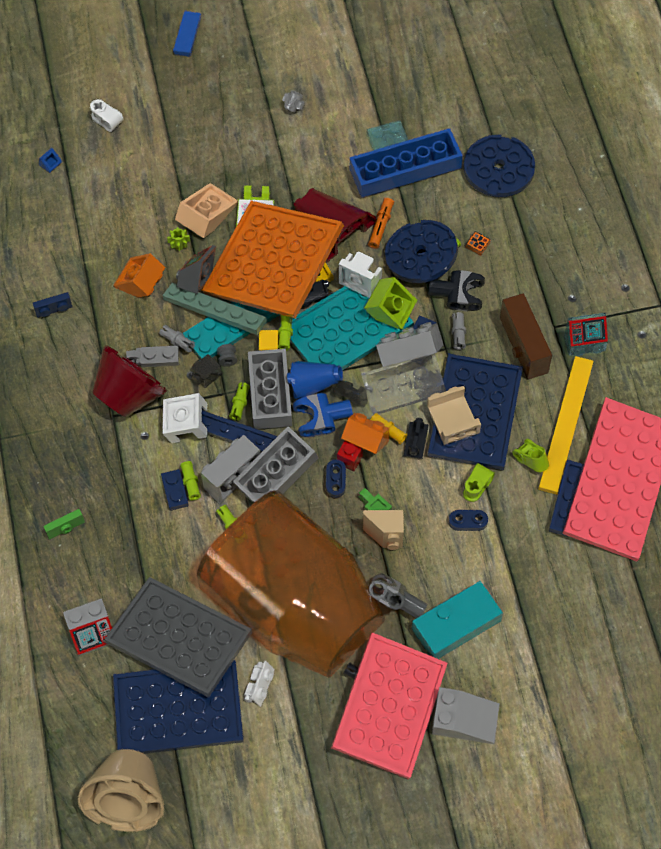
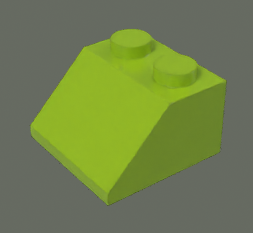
M395 277L385 278L378 281L364 309L375 320L401 330L409 318L417 299Z

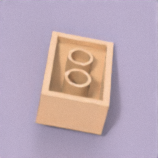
M209 183L180 202L175 220L204 238L220 225L236 207L238 200Z

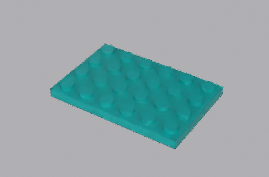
M344 286L298 314L296 319L293 318V335L291 336L290 343L305 362L340 365L342 370L376 350V345L381 341V338L385 337V334L391 332L396 334L402 333L403 329L413 327L414 322L409 317L403 329L399 330L375 320L364 309L369 298Z

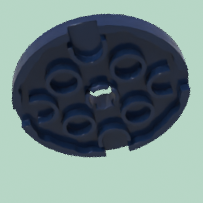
M489 135L474 142L466 152L464 159L466 179L472 187L485 195L509 197L518 194L530 184L534 176L535 159L531 150L522 141L514 137L507 138L501 137V135ZM499 163L504 165L503 169L497 168L495 164Z
M421 220L420 223L412 225L408 223L402 226L390 237L385 248L386 263L391 273L400 280L410 283L429 282L443 276L453 266L458 254V244L452 230L443 223L434 220ZM423 249L426 250V253L423 252V253H418V254H417V252H418L419 250H423Z

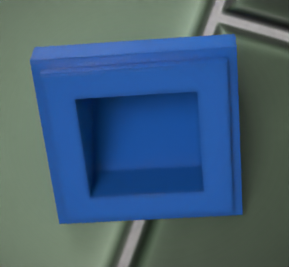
M50 148L39 158V165L49 173L62 163V160L53 148Z

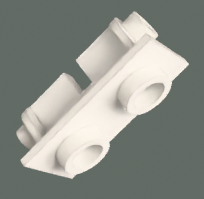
M264 661V663L258 662L254 666L250 679L256 681V683H248L244 693V700L246 702L252 703L254 701L259 707L262 706L263 700L267 696L270 681L274 677L275 669L267 661Z

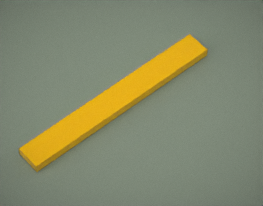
M575 356L547 456L549 467L543 471L538 490L558 494L593 360Z

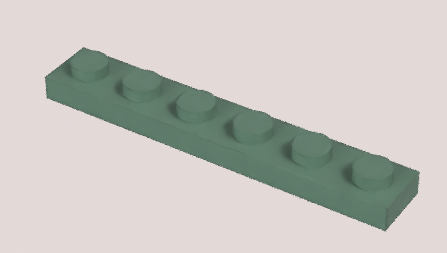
M171 283L162 295L165 301L258 335L267 322L265 316L200 292L197 294L179 288L175 283Z

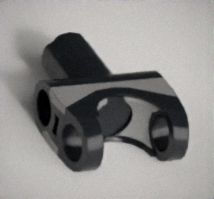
M455 270L451 272L450 281L435 279L430 281L429 295L448 297L447 307L451 310L477 311L482 308V300L475 298V296L470 295L467 291L484 286L485 278L478 273Z

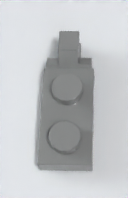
M178 346L136 348V350L126 351V357L137 365H141V367L178 366L179 348Z

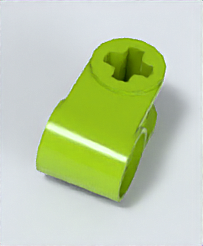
M525 439L522 446L512 451L513 456L518 462L525 464L536 472H543L549 467L545 449L530 439Z
M477 463L465 483L464 498L469 502L478 501L492 482L495 472Z

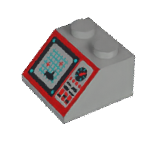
M102 598L63 612L78 656L109 646L105 643V638L112 630V626Z

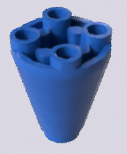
M296 361L291 363V372L287 373V380L289 384H292L294 398L300 399L318 393L342 381L343 370L340 365L336 366L335 364Z

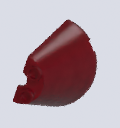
M311 188L302 199L298 198L293 204L295 207L294 211L341 221L344 224L326 263L338 254V244L358 227L362 232H366L377 220L372 213L314 188Z

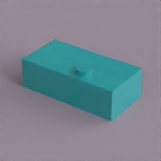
M479 581L413 620L412 631L429 656L440 659L501 622L503 612L482 582Z

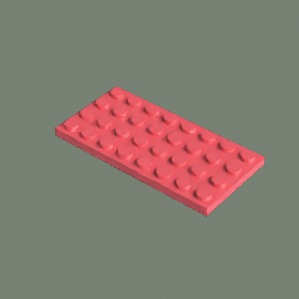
M607 397L604 399L562 534L636 562L639 560L661 485L660 417Z

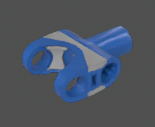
M325 393L300 398L292 405L295 412L308 413L313 416L310 422L299 428V434L302 437L330 434L336 429L334 420L353 415L349 400L329 404Z

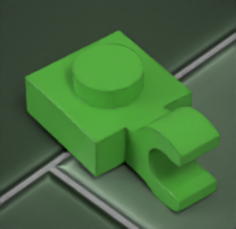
M366 488L359 492L360 496L358 498L366 504L364 506L365 510H392V506L380 494L374 497Z

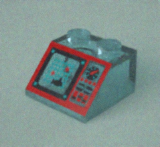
M606 313L568 318L564 338L569 356H581L585 353H601L606 351L608 343Z

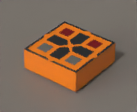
M475 231L466 243V248L482 255L490 244L491 239Z

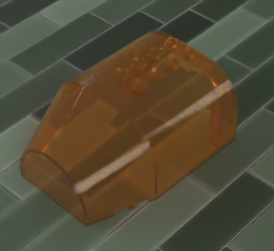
M278 490L263 495L233 522L210 546L197 570L199 588L234 620L251 628V635L271 653L280 654L289 658V661L292 662L296 661L328 678L369 638L372 632L374 633L385 622V617L376 599L370 595L369 585L354 555Z

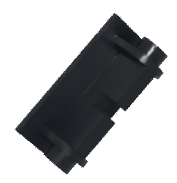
M322 279L313 284V290L309 292L302 307L312 304V301L317 299L323 300L328 295L333 294V291L327 288L329 287L328 280Z
M416 418L415 421L409 423L403 455L405 457L423 459L429 425L425 424L422 418Z

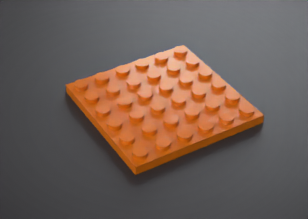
M250 201L202 291L206 295L296 319L344 224L333 219Z

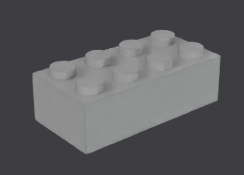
M286 349L248 352L254 428L266 429L292 426Z
M287 427L233 483L251 502L265 513L318 459V456L305 441L290 427Z

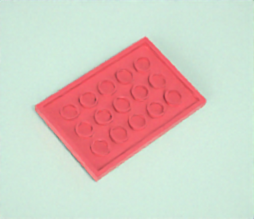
M372 632L369 636L331 749L410 779L447 667V662Z

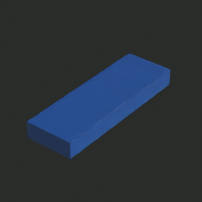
M184 11L173 50L175 55L191 56L201 20V13Z

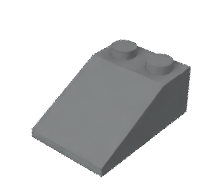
M439 687L432 734L494 744L500 703L460 690Z

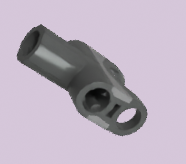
M382 573L375 575L369 587L370 595L394 610L402 609L415 618L420 617L425 611L428 604L408 593L406 587L400 582ZM377 578H384V579L386 580V582L383 581V580H380V579H379V580H376V579H377ZM376 584H381L383 588L377 587Z

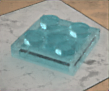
M401 121L367 129V135L373 150L408 140Z

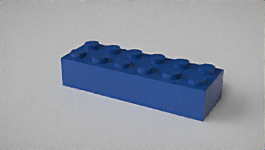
M449 128L349 157L350 172L362 198L462 168L463 155Z

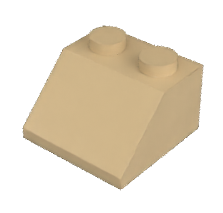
M363 510V530L383 548H388L389 550L403 548V510Z

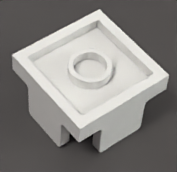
M357 252L353 258V254L349 253L346 259L342 258L339 263V284L370 298L378 281L382 278V268L378 267L376 272L372 273L368 269L374 262L373 258L361 252Z

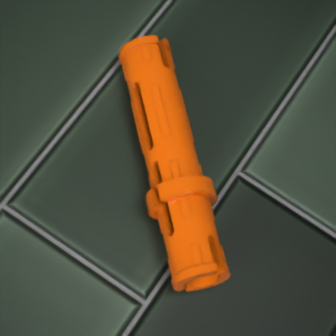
M384 198L381 209L377 212V220L368 242V246L373 249L379 248L386 224L391 218L390 213L394 205V200L391 198Z

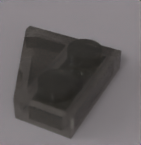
M343 380L331 386L335 395L346 397L355 406L360 405L364 408L368 403L366 388L362 386L357 390L353 387L352 383Z

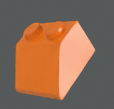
M151 253L131 257L113 286L138 298L149 296L154 291L153 287L156 282L162 278V272L166 267Z
M354 413L348 418L341 439L377 454L389 442V428L385 427L382 422L367 419V416L364 414Z

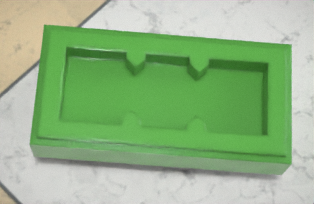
M77 509L43 527L50 540L62 533H69L73 528L85 523L80 509Z

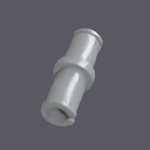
M456 312V314H452L453 328L451 333L454 336V348L461 350V345L463 349L466 347V327H464V314Z
M167 325L163 326L166 331L160 330L162 337L170 340L174 346H180L187 352L192 351L189 346L194 348L195 343L184 337L180 331L176 332Z

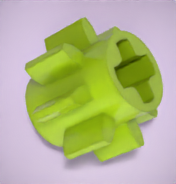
M177 227L173 231L170 230V236L167 237V241L170 243L171 249L175 248L180 251L188 247L187 242H190V235H187L186 229L182 230Z

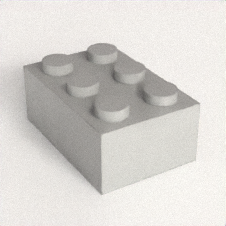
M431 322L420 325L418 329L409 327L403 329L402 333L399 334L395 332L387 333L385 337L381 338L376 347L382 366L385 367L437 353L443 346V341L438 325H431Z
M244 435L239 439H235L226 451L220 452L215 461L207 464L202 469L201 476L204 490L219 504L222 503L237 489L233 481L260 455V449Z

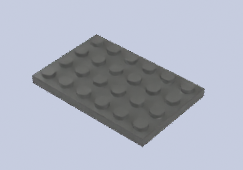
M149 577L105 638V643L210 697L252 634V629Z

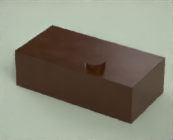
M524 293L503 299L500 320L512 344L513 355L515 358H518L521 366H523L527 380L548 374L552 353Z

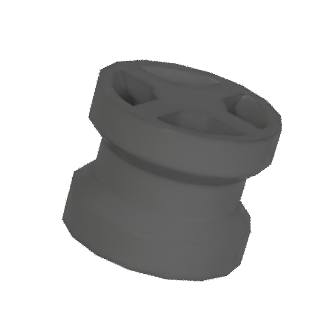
M224 344L217 348V353L220 356L219 364L221 366H232L237 363L234 345Z

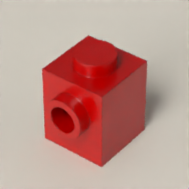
M344 440L337 453V459L342 461L347 469L354 472L363 457V448Z

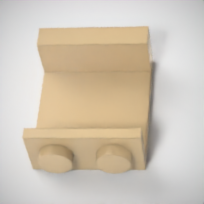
M464 386L452 387L446 392L434 393L428 397L427 407L444 445L480 433L481 423L478 418L474 419L464 397Z

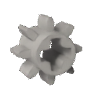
M291 90L290 93H285L282 99L285 102L284 107L292 112L302 109L305 103L302 101L303 95L294 90Z

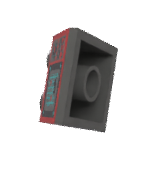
M212 245L193 255L189 261L185 262L182 269H179L176 274V279H178L177 287L198 294L213 270L216 246Z

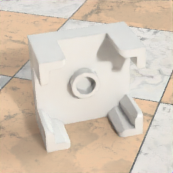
M199 393L163 399V435L171 443L180 442V439L176 436L193 432L197 438L207 437V428L202 423V408L207 411L208 403Z

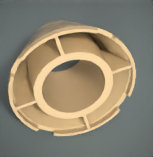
M123 749L110 754L82 786L78 796L79 806L89 819L97 824H100L101 821L111 825V829L117 831L137 832L149 829L157 824L164 813V802L154 765L148 756L135 750Z

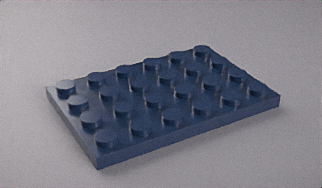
M448 353L440 393L446 392L452 387L464 386V397L474 419H479L481 429L478 434L444 445L434 423L428 457L472 465L479 463L488 468L504 470L523 366Z
M236 660L232 662L210 697L197 692L158 670L113 674L118 750L129 749L145 754L244 742Z

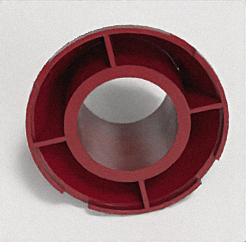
M108 345L103 347L92 393L124 417L131 415L164 395L167 389L161 387L159 381L127 357L118 354V351Z

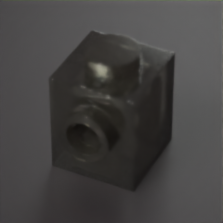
M209 354L201 360H197L191 367L193 381L197 385L201 384L204 388H207L222 375L221 366Z

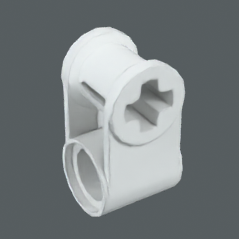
M94 100L90 104L92 120L109 132H112L124 119L118 110L102 100Z

